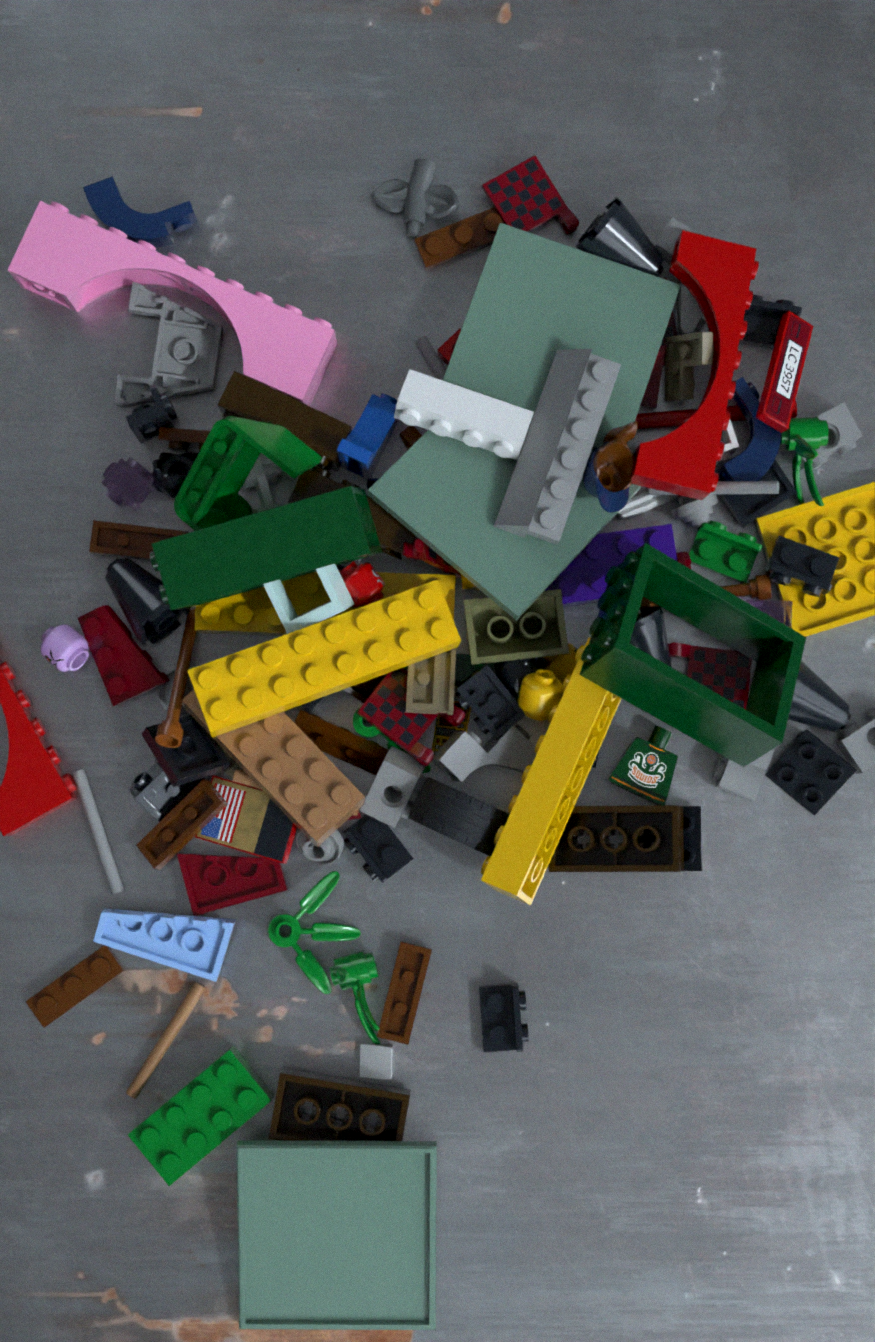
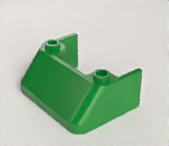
M226 416L213 425L174 500V510L177 516L194 531L252 515L253 511L250 504L238 493L260 453L293 479L319 464L323 457L281 425L236 416Z

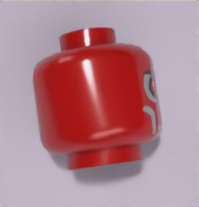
M353 561L339 572L354 602V605L351 606L352 609L379 601L384 596L382 590L385 587V582L369 562L357 565Z

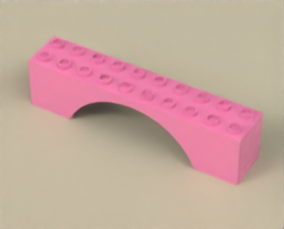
M42 201L39 202L8 268V272L21 288L75 312H79L87 304L109 292L132 287L133 282L141 285L165 286L191 294L217 311L238 337L243 356V375L308 406L311 405L338 346L335 330L331 329L332 325L329 322L318 317H314V320L302 316L303 312L288 304H285L284 307L272 303L273 299L262 292L256 291L255 295L243 290L244 286L235 280L227 278L224 282L215 278V273L205 267L197 266L196 269L186 265V261L178 255L168 253L165 256L156 252L157 248L146 241L139 240L136 243L126 239L127 235L116 228L110 227L109 230L97 226L98 222L89 216L81 214L80 217L69 214V209L57 202L52 201L50 205Z

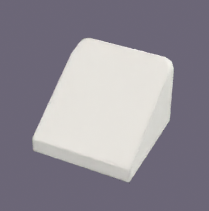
M360 1044V1077L392 1080L393 1044Z

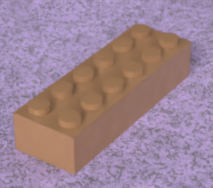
M193 689L182 699L184 708L211 736ZM284 712L213 737L224 751L317 848L365 804V796Z

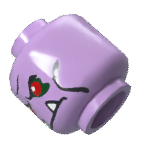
M62 624L57 627H50L42 635L40 653L57 670L62 672L75 671L87 661L89 656L88 642L72 626Z

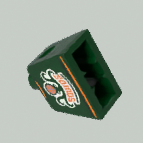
M655 725L648 741L635 737L605 781L656 805H665L678 759L677 755L665 750L673 733Z

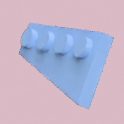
M104 908L100 915L93 942L216 982L236 919Z

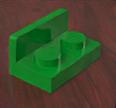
M712 520L709 523H702L697 530L689 551L691 564L741 584L747 583L756 557L761 552L763 545L756 543L757 538L750 534L739 532L736 535L726 531L727 526Z

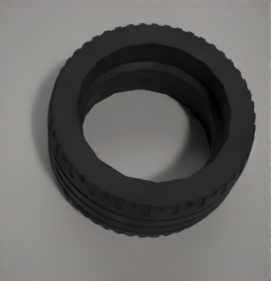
M427 777L417 794L418 796L413 803V807H411L408 818L479 852L492 856L496 847L494 843L496 833L501 825L505 826L510 814L451 786Z

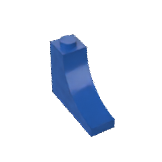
M372 393L355 427L346 439L341 440L337 448L342 469L366 480L372 477L398 422V419L394 418L397 404L395 398L383 393L379 397Z

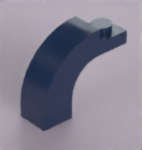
M113 176L83 187L87 200L102 226L106 230H109L110 227L116 228L127 235L126 239L136 243L139 240H143L156 248L171 245L173 243L169 232L175 231L178 233L186 231L192 227L193 223L198 222L190 201L157 213H140L131 209L124 203Z
M743 377L736 380V388L732 399L748 423L749 442L744 452L720 468L719 471L726 481H759L773 464L781 442V433L756 418L760 396L755 386L751 382L747 383Z

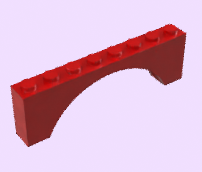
M682 230L676 239L669 272L678 278L690 291L704 315L708 331L713 332V365H711L705 394L691 418L671 433L652 441L640 443L635 449L632 456L634 460L631 475L632 484L697 500H703L711 492L715 491L719 474L715 473L716 461L721 460L724 452V442H720L722 430L725 431L730 420V412L726 411L728 400H732L736 388V381H732L734 370H737L742 356V351L738 350L739 340H743L748 324L743 319L745 310L750 308L753 298V291L749 290L751 280L755 279L759 267V261H755L756 248Z
M0 658V703L6 718L9 738L8 762L0 786V832L4 837L19 832L76 800L77 796L74 791L78 788L69 773L64 774L58 764L62 762V758L55 746L47 744L43 736L47 733L43 723L38 717L33 718L28 709L31 706V702L23 689L18 690L12 679L16 678V675L11 665L7 661L2 662Z

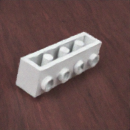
M409 369L397 400L394 418L410 426L428 429L436 435L457 439L470 447H480L494 452L500 457L518 460L534 412Z

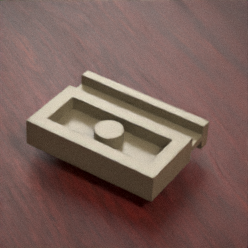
M456 649L408 666L405 713H448V715H453Z

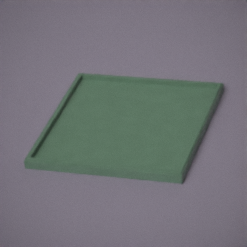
M500 223L443 381L535 413L557 350L592 349L591 354L621 364L592 450L595 451L603 445V439L611 429L625 426L635 421L681 285Z
M428 430L368 489L367 495L517 620L619 511L613 513L606 512L601 507L598 498L593 497L587 492L582 476L558 545L528 534L524 538L496 528L494 524L517 460L500 457L494 452L480 447H470L462 441L448 436H439ZM631 484L628 501L642 486Z
M237 1140L239 1329L436 1330L437 1141Z

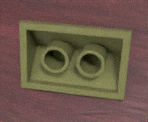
M561 589L544 591L517 620L489 597L464 600L466 638L471 665L569 654Z

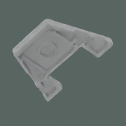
M133 282L128 308L129 312L160 317L153 369L150 379L118 375L113 403L117 406L154 400L149 387L154 385L160 394L166 392L168 397L213 390L223 326L187 307L168 300L163 295L160 296L146 289L139 283Z

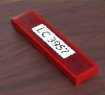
M787 311L781 317L756 415L757 419L780 433L789 428L814 327L791 311Z

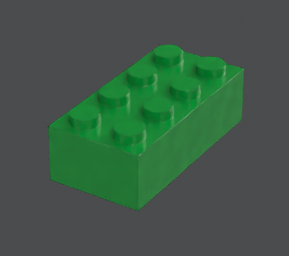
M233 1045L137 1125L128 1136L167 1185L170 1186L270 1103L274 1094Z

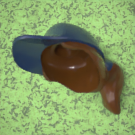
M637 421L611 429L604 437L603 445L596 449L587 461L583 474L585 489L590 495L598 498L601 507L606 512H617L623 509L628 502L634 460L627 442L636 435Z

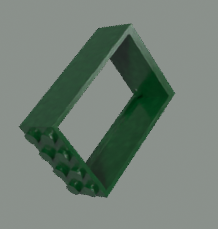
M349 486L151 543L153 551L150 552V560L155 572L160 571L163 584L159 586L163 603L165 605L169 604L171 610L198 606L264 587L263 584L276 580H281L282 582L317 572L316 569L336 564L338 566L383 552L365 489Z
M647 543L643 544L635 552L630 551L624 561L618 566H612L604 580L607 583L605 592L597 603V608L599 609L598 616L589 629V634L592 635L590 642L581 656L583 665L580 675L743 767L781 745L786 731L806 637ZM643 597L757 662L746 710L630 644Z

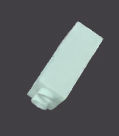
M336 564L316 569L331 601L299 616L281 580L263 584L287 634L321 622L354 605Z

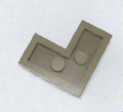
M697 332L665 337V401L694 399V367L713 365V332Z

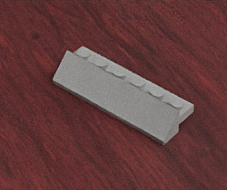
M592 349L557 350L494 527L524 538L528 534L558 545L621 364L591 354Z

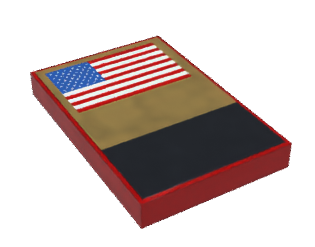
M213 776L211 784L228 805L195 838L287 864L297 826L262 789Z

